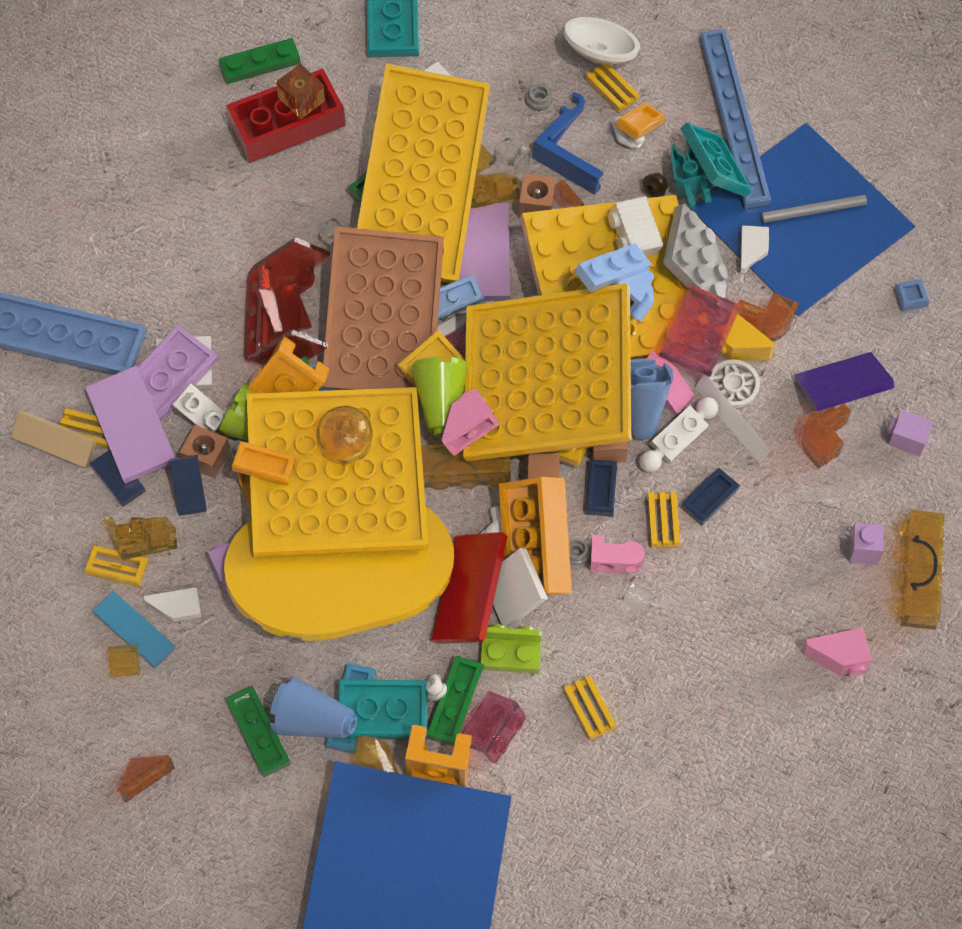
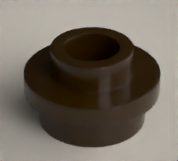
M660 173L648 174L643 179V187L649 196L662 197L666 194L668 182Z

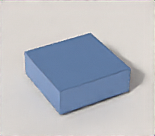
M922 279L895 285L894 289L902 312L928 307L929 299Z

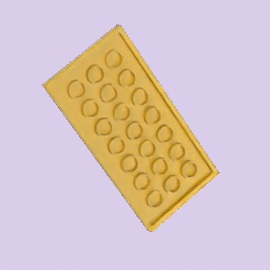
M386 64L357 228L444 237L441 282L453 283L459 280L490 84Z

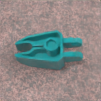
M686 140V157L685 154H681L678 151L676 144H672L671 159L676 196L686 198L690 208L695 206L696 200L694 195L697 194L702 195L705 203L712 202L709 191L712 184Z

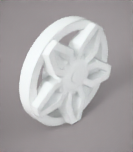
M735 359L722 361L709 374L710 380L721 390L723 395L726 393L730 394L727 400L734 408L750 405L758 395L760 388L759 376L755 369L744 361ZM729 366L731 367L733 372L728 373ZM737 367L743 368L749 373L740 374ZM725 368L724 376H714L720 369ZM755 383V389L751 394L747 387ZM740 393H745L747 398L743 397ZM734 395H736L739 401H733Z

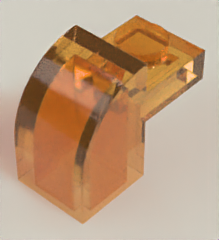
M773 293L765 310L739 300L735 312L774 342L785 336L790 329L799 303Z
M845 404L836 409L831 407L822 417L814 410L806 421L802 434V447L807 457L818 469L841 453L844 442L835 432L848 423L851 410Z

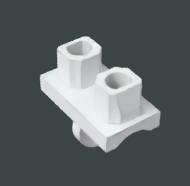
M188 383L183 392L172 402V405L194 424L212 432H215L221 425L226 415L221 408L191 383Z

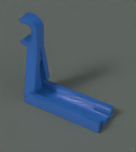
M572 92V103H576L577 106L574 109L560 106L559 114L561 116L534 141L532 158L595 195L601 188L599 179L603 176L604 172L557 145V142L584 110V97L579 93Z

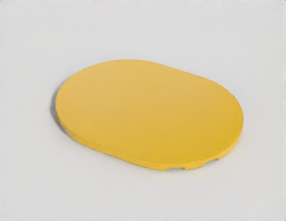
M426 506L428 549L253 557L251 519L238 531L228 547L224 565L225 584L228 594L239 612L245 618L261 625L263 630L281 637L285 635L300 637L302 641L330 640L397 623L426 610L432 601L442 595L450 581L454 564V547L449 531L444 523Z

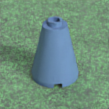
M653 359L631 360V435L640 440H645L655 435L673 382V369L663 363V367L655 365L656 360Z
M290 676L288 677L290 680L288 684L282 682L279 686L270 714L275 715V724L270 722L273 733L283 736L346 738L354 732L357 718L354 716V711L299 678Z

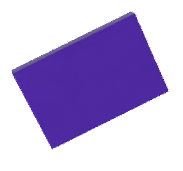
M872 352L795 374V383L816 411L894 388L893 378Z

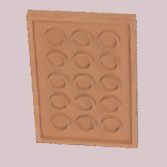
M335 226L323 364L330 370L321 389L359 390L414 387L398 370L397 365L437 331L444 237Z

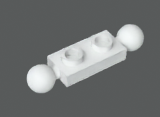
M705 397L697 403V411L691 406L684 410L649 443L655 450H647L642 453L639 459L641 468L646 472H655L660 468L662 458L669 464L709 426L703 419H711L717 415L719 407L716 400Z

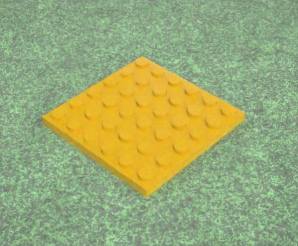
M677 196L647 198L663 246L656 255L647 257L652 264L648 270L654 275L650 284L653 287L654 303L642 322L638 321L636 324L637 333L630 338L631 360L647 358L653 351L660 356L709 350L712 348L713 340L711 339L704 304L663 264L674 210L679 205ZM617 202L522 213L520 219L538 296L575 291L580 287L578 283L573 282L570 286H566L568 279L573 275H577L574 270L580 263L591 260L598 255L618 250L617 239L619 237L616 229L611 228L608 220L609 211Z
M627 283L605 286L592 292L588 289L467 306L465 361L467 362L468 371L465 381V393L476 388L500 422V425L463 449V458L466 461L631 441L630 287Z
M417 387L247 394L249 444L296 457L287 486L250 476L253 557L428 549Z

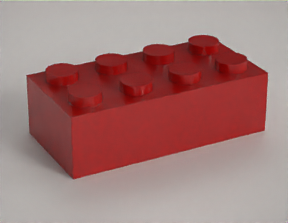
M323 68L226 105L229 124L249 163L346 126L344 107ZM297 80L305 82L303 100H299L298 88L295 87Z

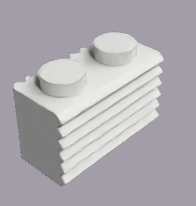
M643 196L621 201L613 205L609 211L608 220L611 228L616 229L619 237L617 239L618 249L636 243L646 257L656 255L662 248L663 242L650 211L647 197Z

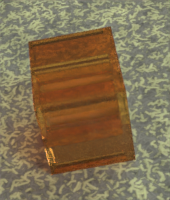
M301 63L276 81L278 98L300 119L325 101L323 84Z

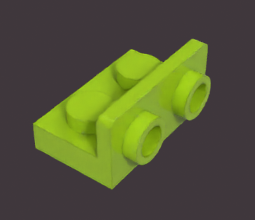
M501 624L490 625L487 628L485 642H482L481 663L484 664L483 670L539 674L541 631L530 626L513 629L506 628V626Z

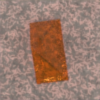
M170 756L131 758L118 789L123 801L127 803L174 770L175 767Z

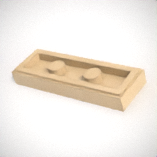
M23 410L17 414L11 435L13 439L84 468L90 465L97 440Z

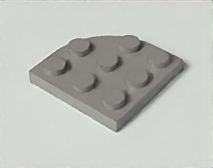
M685 203L676 206L674 210L663 264L715 314L722 311L726 292V279L729 273L724 265L722 255L716 243V236L712 229L707 228L698 218L697 214L691 211Z

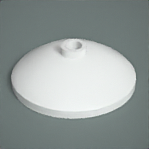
M579 17L568 21L565 25L564 36L568 44L581 56L593 63H625L634 59L639 52L640 44L637 38L631 32L613 22L599 18Z

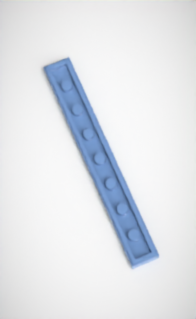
M726 29L701 32L700 41L728 148L752 190L747 197L741 196L744 209L770 205L771 197Z

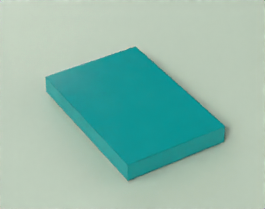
M367 0L368 58L419 56L418 0Z
M687 122L680 128L711 184L747 197L752 192L749 183L722 136Z
M339 680L338 702L354 711L357 725L352 734H349L346 738L338 739L409 740L412 725L423 726L427 729L426 685L428 680Z

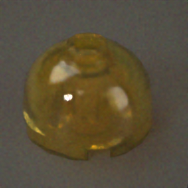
M346 405L337 406L325 412L319 420L316 442L322 455L331 462L343 465L350 464L351 461L363 459L370 451L373 441L372 425L366 414L361 410Z

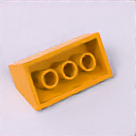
M537 477L499 484L502 532L508 536L503 556L504 560L519 548L527 549L547 596L572 593L564 478Z

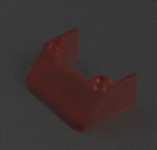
M294 237L251 267L246 285L245 360L255 364H266L284 336L295 343L292 354L299 359L306 356L307 360L328 348L327 342L300 333L299 325L300 295L313 285L315 281L314 267L330 257V251Z

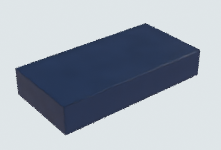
M111 450L90 462L91 468L122 507L146 492L145 487L138 479L126 484L124 483Z
M198 455L169 459L179 516L207 511Z
M589 459L585 515L613 517L617 462Z
M718 468L681 504V509L702 526L739 490L740 485Z

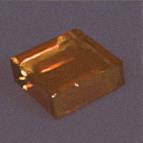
M561 180L555 185L572 207L584 206V203L565 180Z

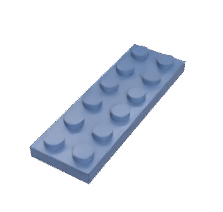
M0 292V348L110 374H117L135 366L147 333L146 326Z

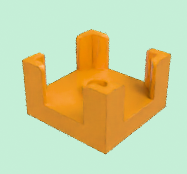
M284 336L267 363L263 367H259L253 374L247 389L253 394L318 391L325 383L330 369L321 362H317L315 369L292 354L295 343Z
M412 725L405 757L406 775L465 787L472 751H470L472 735L458 733L456 735L453 755H446L427 751L428 748L424 744L427 732L426 727Z

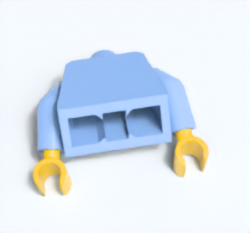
M649 270L611 284L627 283L630 287V316H632L630 318V338L637 333L636 324L638 321L642 322L654 303L653 287L650 285L654 275ZM573 275L568 279L566 287L576 282L580 285L576 290L583 289L584 283L578 275Z

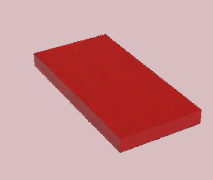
M503 532L459 535L455 537L453 570L450 581L442 593L432 641L436 644L485 642L508 538Z

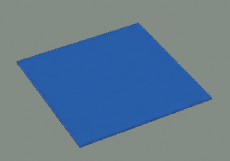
M807 123L760 156L771 197L770 205L744 209L741 195L717 187L710 193L712 202L705 203L702 198L694 207H690V210L694 211L698 218L708 228L712 229L740 259L742 226L769 227L768 255L761 261L753 264L750 269L797 316H800L916 227ZM859 195H865L867 199V205L768 223H762L761 213Z
M335 761L303 929H490L512 796Z

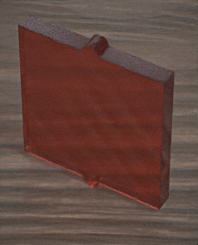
M276 284L273 287L256 291L272 334L286 332L293 334L295 331L306 330L312 327L296 284L286 286Z

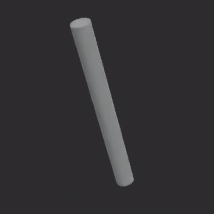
M865 195L768 211L761 213L762 223L864 206L867 205V199Z

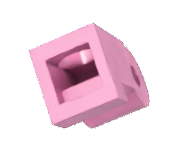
M592 535L590 572L635 573L642 567L645 554L644 549L639 543L634 541H628L624 544L604 543V536Z

